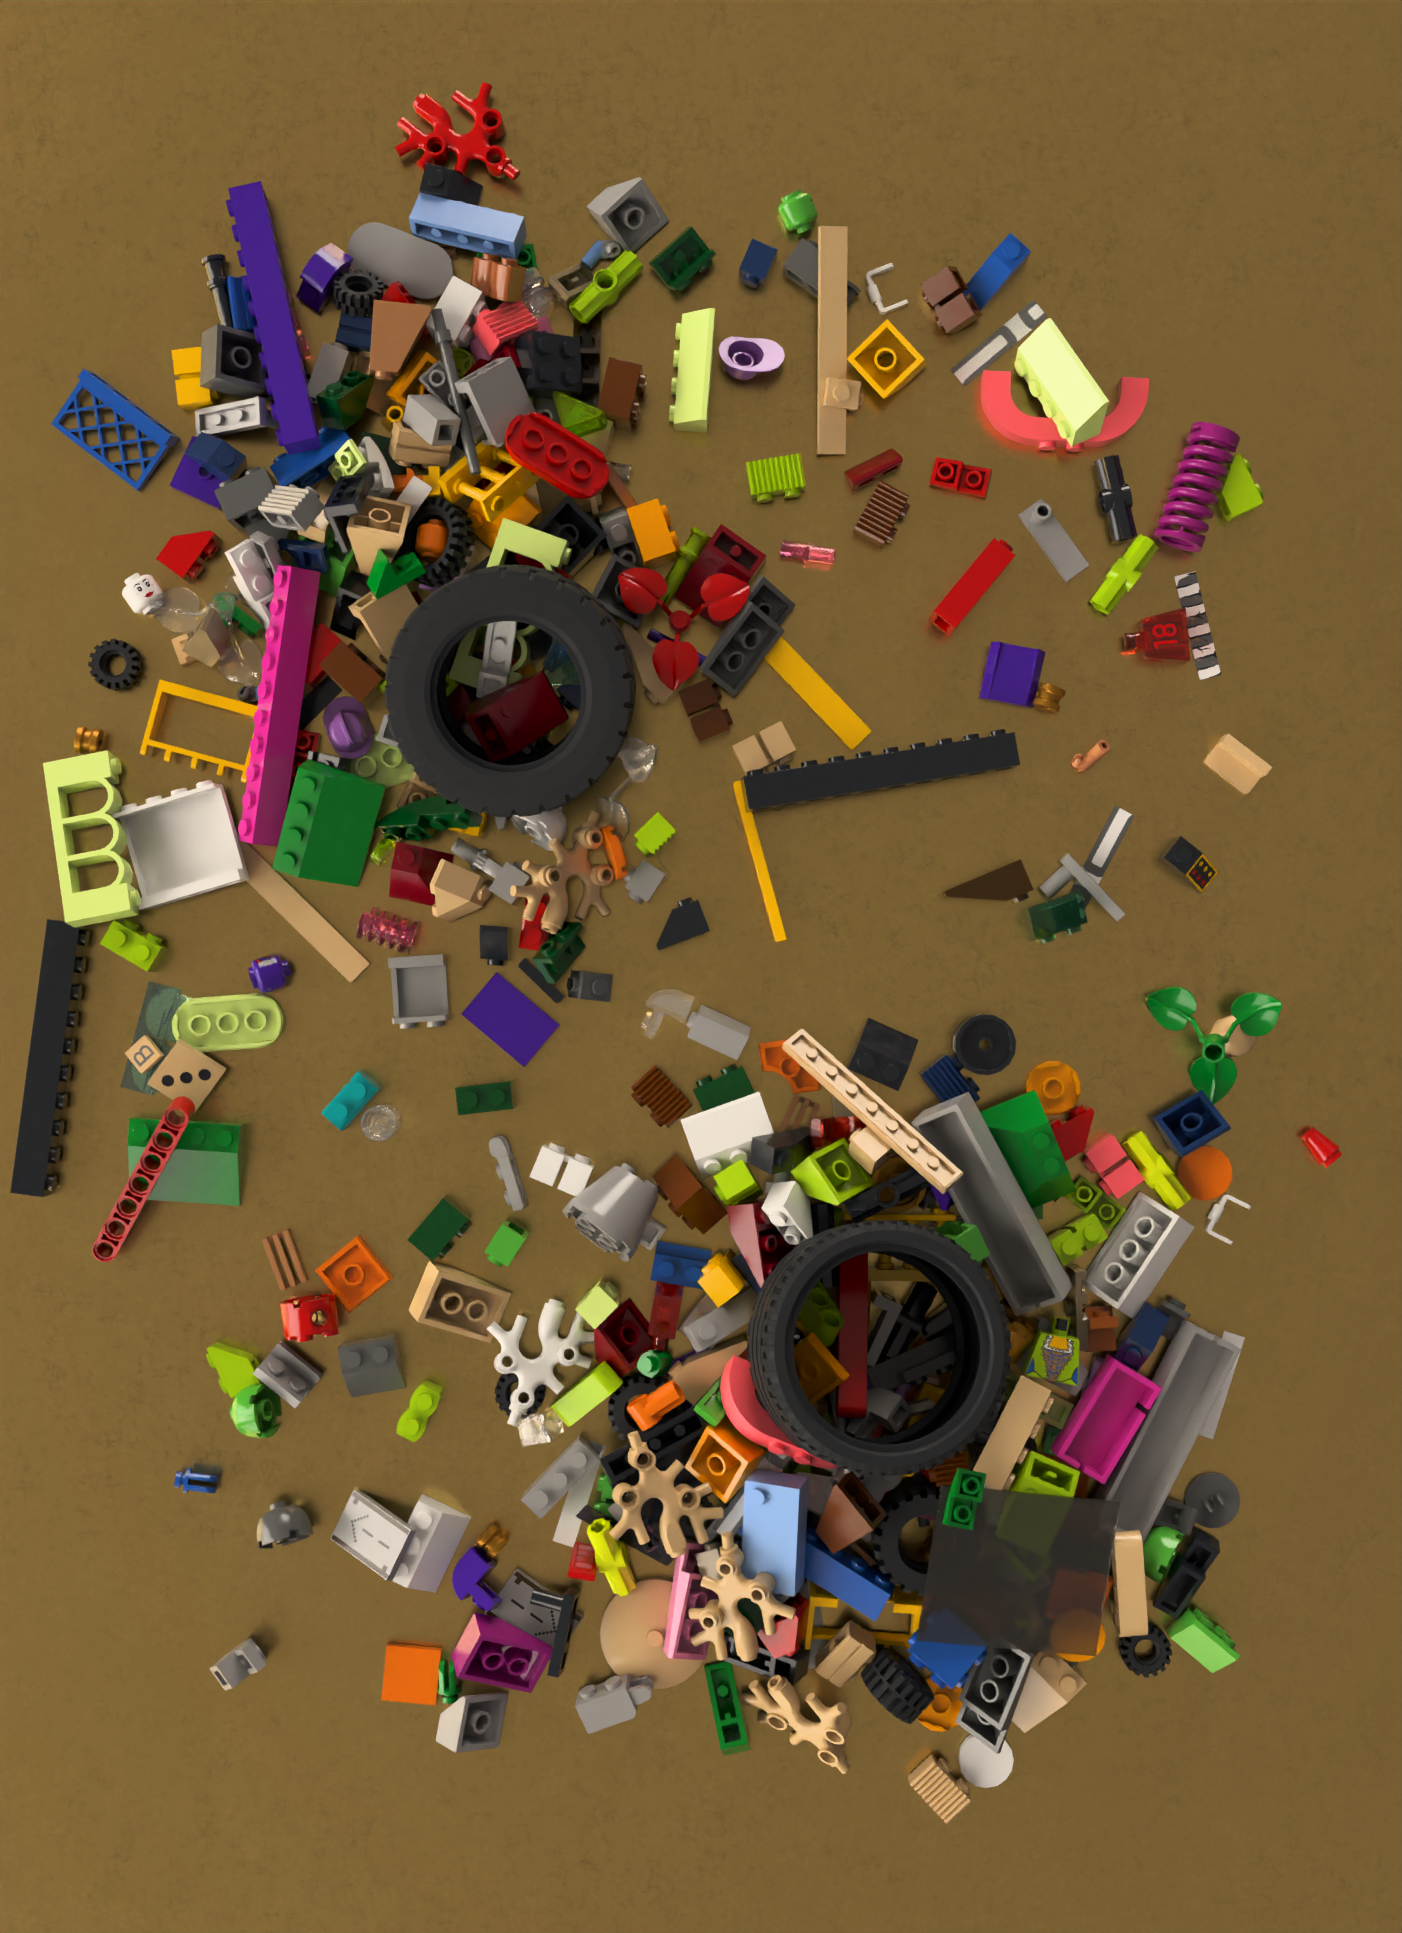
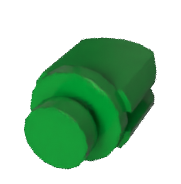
M661 1348L648 1350V1352L640 1356L637 1368L644 1376L649 1378L664 1376L671 1366L673 1357Z
M442 1659L438 1667L439 1687H437L438 1694L442 1695L443 1703H455L458 1700V1693L462 1692V1685H460V1680L457 1678L453 1660L451 1659L450 1666L448 1667L447 1659Z

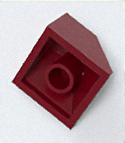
M396 842L391 865L389 897L433 906L436 904L435 895L430 891L431 880L440 860L444 859L453 863L454 855Z
M630 1298L594 1329L595 1359L599 1365L606 1361L615 1373L621 1377L637 1366L638 1360L643 1353L657 1348L662 1343Z

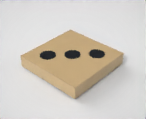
M178 1039L149 1079L148 1085L172 1100L180 1096L189 1098L194 1103L196 1112L224 1074L226 1068L183 1040Z

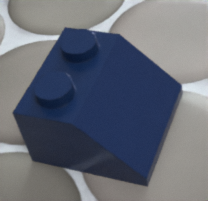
M1202 1090L1154 1117L1161 1137L1173 1153L1180 1157L1190 1154L1231 1129L1230 1125Z

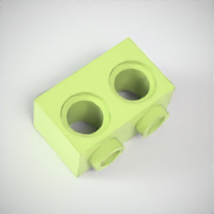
M601 1279L578 1302L575 1310L596 1329L619 1306L621 1298L618 1294L620 1291L611 1281L605 1283Z

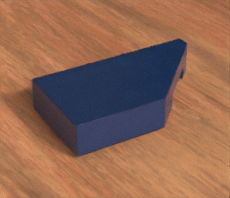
M280 538L277 541L280 550H286L295 559L294 563L300 568L328 573L331 569L327 544Z

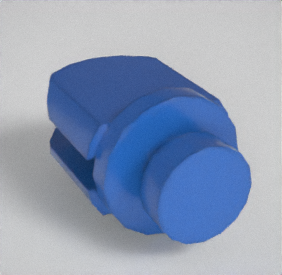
M187 1468L185 1474H183V1471L176 1472L174 1487L180 1488L182 1485L183 1493H188L189 1490L216 1493L217 1487L191 1483V1479L218 1482L217 1475L192 1472V1468Z

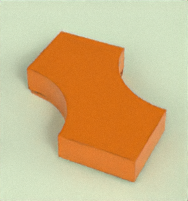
M786 1040L758 1044L762 1071L776 1072L782 1075L790 1083L793 1094L821 1090L820 1083L782 1049L783 1043Z

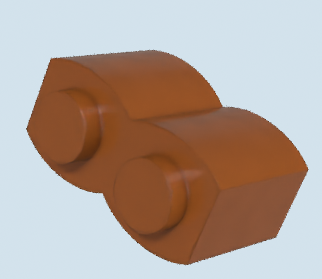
M483 252L482 257H474L471 286L482 291L483 295L507 302H521L526 268L519 266L516 259L501 258L499 260L498 254Z

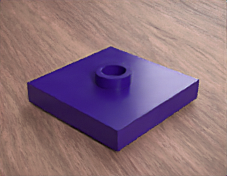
M192 436L186 451L195 441L196 437ZM184 453L170 486L219 510L222 509L214 490L220 488L219 485L222 481Z

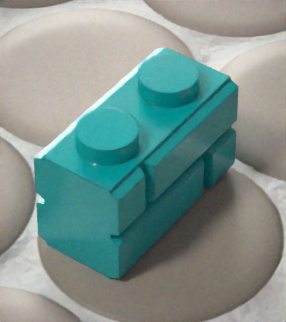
M357 1071L350 1079V1083H347L321 1113L341 1131L346 1130L381 1091L382 1087L364 1071Z

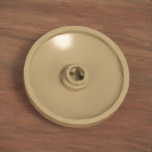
M646 1577L635 1580L636 1588L626 1596L620 1597L618 1594H615L604 1611L600 1626V1642L603 1654L610 1667L618 1676L628 1674L630 1679L638 1676L649 1675L654 1679L653 1690L676 1686L692 1676L703 1660L672 1659L667 1657L663 1651L673 1580L664 1577Z

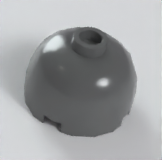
M286 1501L269 1505L270 1511L262 1514L256 1526V1539L258 1548L261 1550L272 1549V1543L274 1542L275 1545L281 1544L285 1546L313 1535L311 1522L306 1512L295 1505L287 1506Z

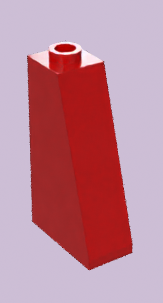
M993 538L935 608L929 620L947 635L951 636L1015 557V554L1012 553L1013 548L1004 540L1000 539L997 541Z

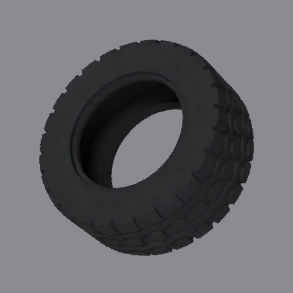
M498 565L467 573L446 583L425 598L410 614L394 641L391 649L392 653L388 659L385 675V705L389 713L387 717L393 737L399 743L397 746L407 763L414 767L413 771L428 786L431 785L435 788L436 793L452 803L456 801L461 804V807L481 814L485 812L497 817H512V815L524 817L541 814L543 811H551L568 804L569 801L578 798L588 791L608 771L619 754L630 727L635 705L636 679L632 655L620 626L604 604L589 593L586 588L559 573L544 568L541 569L528 565ZM493 622H522L540 628L550 634L570 655L580 680V710L573 728L554 746L536 754L508 756L491 763L483 747L472 741L453 718L446 695L447 669L455 649L472 630Z

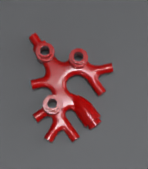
M488 83L481 84L476 99H469L458 90L452 96V100L468 111L474 118V127L467 134L456 133L453 130L452 121L446 109L431 96L424 94L416 97L413 108L417 115L434 127L433 132L430 134L424 133L404 117H401L397 123V126L409 135V139L395 146L396 152L401 157L415 149H423L424 155L416 163L422 171H424L426 163L434 165L445 164L449 159V151H452L457 156L454 170L462 175L465 174L468 162L472 159L485 162L488 172L493 176H503L506 174L511 179L516 180L520 175V171L512 165V160L506 156L504 149L497 145L491 146L489 143V139L497 140L503 136L505 126L500 112L496 109L488 108V99L492 90V86Z

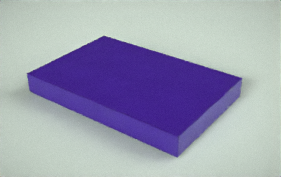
M498 972L494 974L462 1012V1015L523 1067L528 1064L560 1026Z

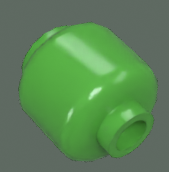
M800 189L781 198L782 203L778 206V212L786 230L792 231L796 229L797 233L800 234L813 228L811 222L816 220L818 213L809 193H802Z

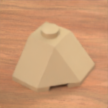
M441 859L430 883V891L435 895L436 904L432 906L433 915L452 922L482 908L485 901L491 895V891L488 889L493 881Z

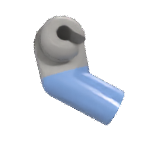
M598 240L591 246L581 259V262L587 268L592 269L599 259L618 257L621 253V246L615 240Z

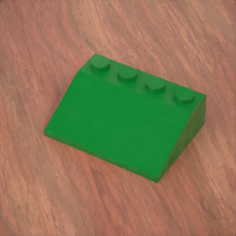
M307 759L297 770L272 869L298 878L358 887L386 785Z
M141 1116L129 1118L127 1145L129 1178L161 1118ZM190 1120L147 1200L240 1206L246 1123ZM162 1132L166 1138L173 1139L169 1133ZM150 1155L152 1159L160 1161L156 1155ZM138 1177L142 1182L148 1183L145 1178Z

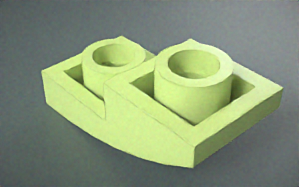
M349 439L335 453L336 459L328 467V470L337 482L340 476L362 474L367 462L354 441Z

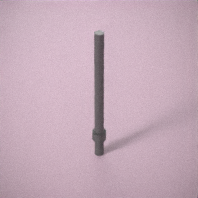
M433 309L431 314L436 331L433 333L435 343L440 347L455 413L461 419L460 434L470 475H477L481 473V468L463 394L458 393L454 384L459 381L450 345L452 343L451 333L449 329H446L442 309Z

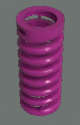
M1195 422L1192 424L1190 435L1187 439L1188 447L1182 453L1184 460L1178 464L1177 470L1179 474L1173 479L1172 484L1174 488L1169 491V502L1163 508L1165 516L1159 519L1158 527L1154 533L1155 539L1159 542L1189 552H1200L1206 536L1201 534L1197 536L1183 532V529L1206 533L1209 530V525L1195 518L1180 516L1174 511H1183L1202 519L1213 518L1214 512L1206 506L1186 502L1179 497H1187L1206 505L1218 504L1219 498L1211 492L1187 487L1184 483H1192L1210 491H1221L1224 486L1223 483L1210 476L1223 478L1228 475V469L1218 463H1231L1233 455L1228 451L1235 453L1240 441L1239 435L1234 431L1208 422ZM1204 440L1211 445H1201L1198 441ZM1213 445L1218 446V447H1221V448L1228 449V451H1225V450L1220 449V448L1213 447ZM1193 455H1200L1215 462L1196 459ZM1188 469H1196L1210 476L1192 473ZM1170 525H1178L1181 529L1180 531L1175 530Z

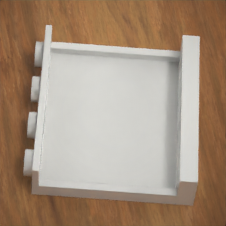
M212 780L202 781L196 784V789L189 791L187 788L171 791L170 797L162 799V796H154L146 799V804L137 806V803L128 804L120 807L121 812L112 814L113 818L121 820V824L127 833V845L142 895L141 905L138 906L139 910H150L250 879L223 784L213 783Z

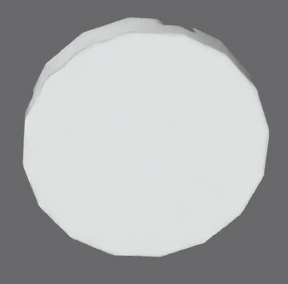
M969 1735L961 1744L958 1753L962 1774L967 1781L975 1786L983 1788L998 1786L1012 1772L1014 1759L1012 1749L1006 1739L1001 1752L997 1754L973 1735Z

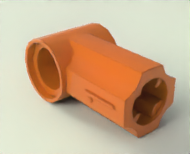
M672 1379L649 1395L646 1393L639 1396L626 1409L641 1431H645L659 1422L664 1414L683 1403L686 1398L678 1383Z

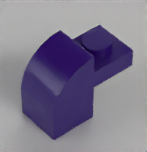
M332 243L319 249L308 261L300 275V278L303 280L296 297L316 312L323 310L333 288L336 275L340 276V272L343 271L347 274L353 258Z
M475 1546L464 1554L455 1566L452 1582L454 1591L461 1601L472 1596L473 1603L479 1609L489 1612L496 1609L503 1600L484 1582L498 1564L493 1559L489 1560L482 1548Z

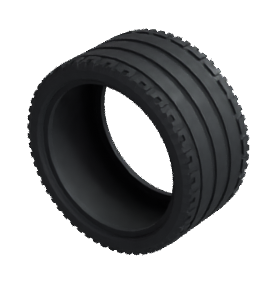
M881 1220L846 1224L824 1230L801 1242L784 1256L775 1266L776 1268L773 1272H770L761 1287V1292L757 1295L752 1309L753 1315L749 1321V1343H747L748 1362L751 1365L749 1369L754 1387L758 1391L757 1394L762 1405L768 1411L769 1416L777 1427L792 1442L813 1456L844 1469L873 1476H899L917 1473L922 1469L928 1470L944 1463L943 1460L951 1459L959 1452H962L965 1449L964 1445L967 1443L971 1444L984 1430L982 1428L984 1424H989L991 1417L998 1409L996 1406L997 1402L1003 1398V1392L1007 1386V1382H1005L1006 1375L1009 1376L1011 1357L1009 1356V1349H1012V1343H1010L1011 1332L1007 1330L1006 1325L1009 1321L1008 1317H1006L1005 1307L999 1301L1001 1298L1000 1294L997 1292L993 1281L987 1279L988 1274L983 1270L979 1262L970 1258V1253L965 1251L959 1244L951 1242V1239L934 1230H928L926 1227L908 1222ZM865 1253L883 1254L902 1260L916 1268L933 1283L946 1302L951 1314L956 1336L955 1355L958 1361L954 1362L953 1371L943 1395L923 1418L900 1432L876 1438L847 1436L819 1415L809 1402L799 1382L794 1361L793 1345L799 1313L814 1286L834 1267Z

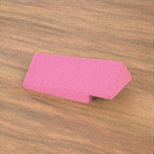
M685 1539L687 1542V1552L675 1559L663 1651L667 1657L672 1659L706 1660L710 1641L696 1647L692 1644L691 1636L705 1629L701 1626L699 1619L691 1620L689 1618V1609L705 1608L710 1600L718 1599L719 1597L714 1591L700 1586L702 1580L695 1554L704 1552L705 1545L699 1544L698 1541Z

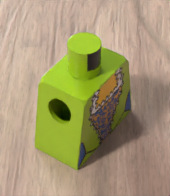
M1054 1316L1051 1331L1037 1329L1036 1337L1032 1341L1022 1366V1372L1026 1376L1078 1386L1080 1342L1076 1337L1067 1335L1069 1319Z

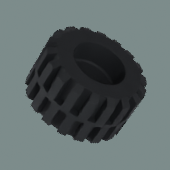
M635 1372L633 1376L629 1377L627 1375L624 1377L623 1384L611 1394L608 1404V1419L612 1423L611 1428L613 1431L619 1433L618 1437L620 1439L629 1440L627 1435L633 1431H638L641 1436L677 1415L678 1406L664 1414L661 1420L651 1428L641 1431L635 1420L627 1413L626 1407L629 1399L639 1394L647 1393L649 1395L667 1383L662 1380L661 1376L649 1378L640 1374V1372Z
M883 1648L861 1672L865 1686L876 1700L893 1716L905 1723L912 1724L935 1699L930 1686L918 1671L902 1656L888 1648Z

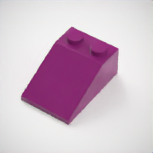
M474 1613L451 1656L457 1678L531 1693L551 1658L553 1647L500 1618Z

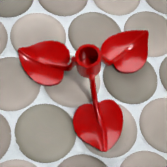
M632 568L623 571L618 576L622 601L631 612L635 614H648L654 610L657 603L669 617L670 629L675 634L674 642L667 639L659 641L653 650L652 661L659 679L672 691L688 680L695 673L699 664V656L695 647L689 642H679L681 635L689 632L691 620H694L707 607L709 616L713 620L726 621L731 619L743 608L750 591V586L747 582L731 575L722 573L712 575L704 581L701 587L700 594L705 603L701 604L693 613L688 614L682 610L671 612L660 599L667 592V584L658 572L648 568Z

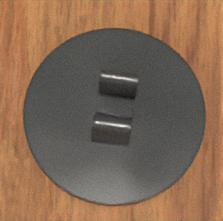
M1209 1472L1197 1476L1189 1483L1185 1491L1184 1503L1197 1509L1195 1521L1197 1524L1207 1528H1218L1228 1524L1236 1516L1240 1506V1495L1237 1487L1228 1477L1219 1473Z

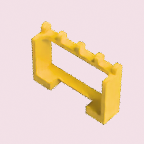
M159 680L140 754L147 756L150 746L166 750L164 761L171 762L174 752L192 757L190 766L192 769L197 770L201 759L219 764L218 776L223 777L227 767L243 771L241 782L247 783L246 770L250 764V747L245 765L157 742L156 739L168 695L233 711L254 718L258 706Z
M811 1580L808 1595L810 1607L807 1631L804 1637L805 1649L810 1650L812 1640L824 1639L829 1642L840 1631V1629L813 1627L815 1606L837 1608L839 1598ZM896 1585L887 1603H893L894 1613L912 1614L909 1635L869 1632L874 1635L875 1643L883 1644V1648L889 1649L890 1645H898L908 1649L910 1646L907 1642L908 1639L920 1627L922 1596H918L917 1591L913 1590L910 1594L904 1592L901 1586Z

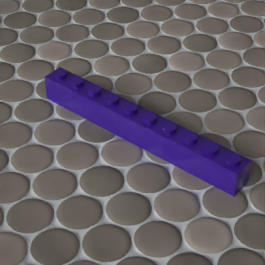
M261 181L228 188L230 199L226 200L230 217H234L236 222L235 225H231L235 241L240 242L241 250H237L240 266L246 268L247 275L242 276L246 292H251L252 301H248V306L252 318L257 319L258 326L253 327L257 343H262L263 352H259L262 368L268 370L269 377L265 378V385L268 394H273L274 403L270 404L274 421H279L280 429L276 430L279 446H284L289 455L321 448L265 190Z

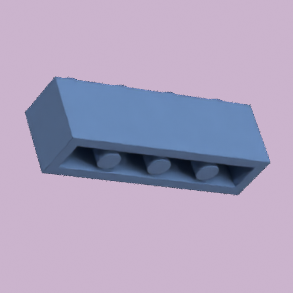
M419 193L409 216L411 232L416 237L480 253H494L502 258L517 260L527 236L523 216L424 193Z

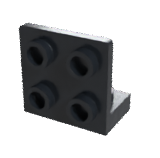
M370 472L340 476L324 506L325 518L330 522L334 531L335 541L340 545L343 554L350 553L352 549L347 534L349 518L359 513L374 483Z

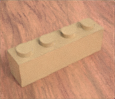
M1022 1375L973 1471L985 1473V1485L1001 1493L1003 1488L1009 1490L1016 1476L1011 1472L1016 1462L1022 1464L1029 1450L1024 1447L1028 1438L1035 1439L1042 1425L1037 1422L1041 1412L1047 1414L1054 1401L1050 1397L1051 1390Z

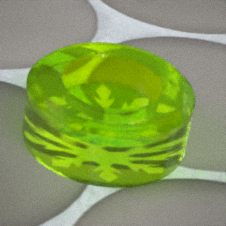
M382 838L371 855V862L381 866L389 855L393 842Z

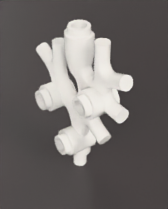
M549 1299L548 1303L544 1304L538 1323L542 1353L535 1359H527L519 1350V1341L528 1318L517 1315L512 1330L508 1332L504 1331L495 1321L487 1328L501 1345V1353L494 1359L495 1369L501 1374L515 1373L519 1379L518 1388L510 1396L511 1404L509 1409L512 1411L507 1422L509 1425L518 1427L522 1414L526 1415L528 1408L534 1403V1391L538 1386L546 1385L556 1394L564 1388L553 1374V1368L556 1364L563 1367H569L573 1364L586 1369L590 1367L592 1358L581 1355L578 1349L582 1344L594 1343V1332H585L583 1330L585 1319L576 1312L569 1335L565 1339L560 1338L558 1330L566 1311L563 1309L565 1304L560 1301ZM565 1350L571 1351L572 1358L570 1360L564 1357ZM504 1357H508L511 1360L510 1367H505L502 1364ZM520 1393H524L527 1395L526 1403H521L519 1401L518 1397Z

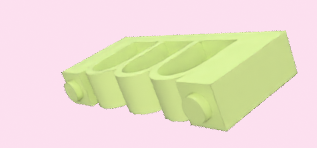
M503 518L487 567L504 565L508 551L538 561L547 570L555 572L554 567L561 570L562 564H568L572 549L568 548L570 543L567 540ZM529 625L525 629L517 630L516 638L520 642L522 651L518 662L511 666L508 685L523 679L524 675L517 672L526 666L531 652L525 637L532 635L539 628ZM482 626L472 630L460 642L448 677L475 688L478 687L479 673L483 660L472 657Z
M106 750L43 763L65 923L75 928L139 915L138 906L141 905V898L138 890L131 886L133 872L130 864L120 856L127 845V833L125 828L112 816V814L120 812V807H122L120 792L114 786V784L120 783L118 774L122 773L119 759ZM94 788L107 789L108 800L101 810L70 817L67 794ZM102 824L112 825L113 838L105 848L75 854L72 830ZM106 861L117 862L119 874L111 885L80 892L77 867Z

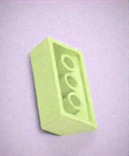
M715 308L682 314V323H676L675 340H680V349L674 350L673 367H678L677 378L672 377L671 394L676 395L675 405H670L669 422H674L675 431L707 433L715 335Z
M1049 318L1018 348L1014 366L1017 374L1021 377L1023 376L1028 383L1031 394L1037 397L1043 405V410L1047 417L1052 418L1057 425L1060 436L1063 439L1066 438L1070 446L1073 447L1100 434L1109 400L1052 319Z

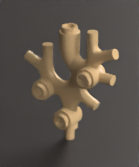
M590 811L586 822H582L581 826L574 830L572 834L573 846L570 849H565L557 838L548 843L557 858L556 865H536L529 860L523 863L522 870L531 874L532 885L511 886V896L526 897L528 899V904L523 914V918L528 921H533L545 893L549 894L550 901L541 919V923H543L541 929L548 933L557 934L558 930L562 929L569 905L566 882L571 876L575 875L580 878L584 889L574 915L576 919L584 921L591 905L597 909L602 917L608 915L611 911L600 895V886L609 885L614 878V872L607 864H590L588 861L589 849H596L603 842V834L596 826L600 818L599 813Z
M638 1431L629 1433L627 1436L631 1447L628 1452V1462L639 1470V1481L635 1486H631L628 1483H620L613 1489V1500L623 1508V1514L620 1521L609 1534L617 1541L626 1530L633 1529L640 1545L648 1543L650 1539L641 1518V1508L648 1499L658 1498L663 1503V1512L659 1522V1531L667 1554H670L672 1558L680 1557L687 1552V1542L680 1527L679 1519L683 1515L689 1517L698 1543L703 1544L709 1540L704 1522L708 1519L723 1518V1508H705L699 1505L701 1497L712 1492L708 1482L695 1488L688 1484H679L674 1487V1480L684 1466L676 1459L666 1471L659 1470L655 1466V1454L648 1449L646 1442H642ZM642 1454L641 1459L637 1461L639 1455Z
M724 1532L721 1534L723 1544L720 1547L721 1556L716 1562L717 1571L723 1578L717 1580L704 1575L700 1585L714 1591L718 1595L719 1600H710L705 1608L689 1609V1618L691 1620L699 1619L701 1626L705 1629L692 1635L691 1642L695 1647L707 1641L713 1642L717 1659L725 1660L728 1658L723 1629L724 1627H729L734 1633L737 1655L742 1661H752L757 1658V1653L759 1652L757 1636L750 1621L740 1613L737 1607L738 1601L742 1598H749L760 1606L766 1635H773L777 1632L774 1620L775 1615H781L793 1620L796 1608L782 1604L775 1599L772 1592L776 1587V1581L771 1574L760 1572L754 1579H747L743 1575L740 1567L745 1560L744 1554L738 1548V1545L734 1544L732 1532Z
M780 1675L773 1676L767 1684L768 1692L758 1680L750 1683L749 1688L755 1695L743 1693L741 1703L766 1711L758 1714L757 1718L760 1724L768 1723L777 1730H785L788 1725L793 1727L796 1732L789 1737L792 1745H798L804 1740L810 1741L819 1748L817 1755L821 1761L832 1767H837L842 1774L850 1770V1765L845 1760L846 1755L843 1750L852 1720L851 1714L846 1711L847 1707L843 1702H839L833 1707H827L819 1700L815 1693L808 1694L805 1700L821 1720L820 1722H813L806 1719L800 1713L801 1705L798 1693L785 1677Z

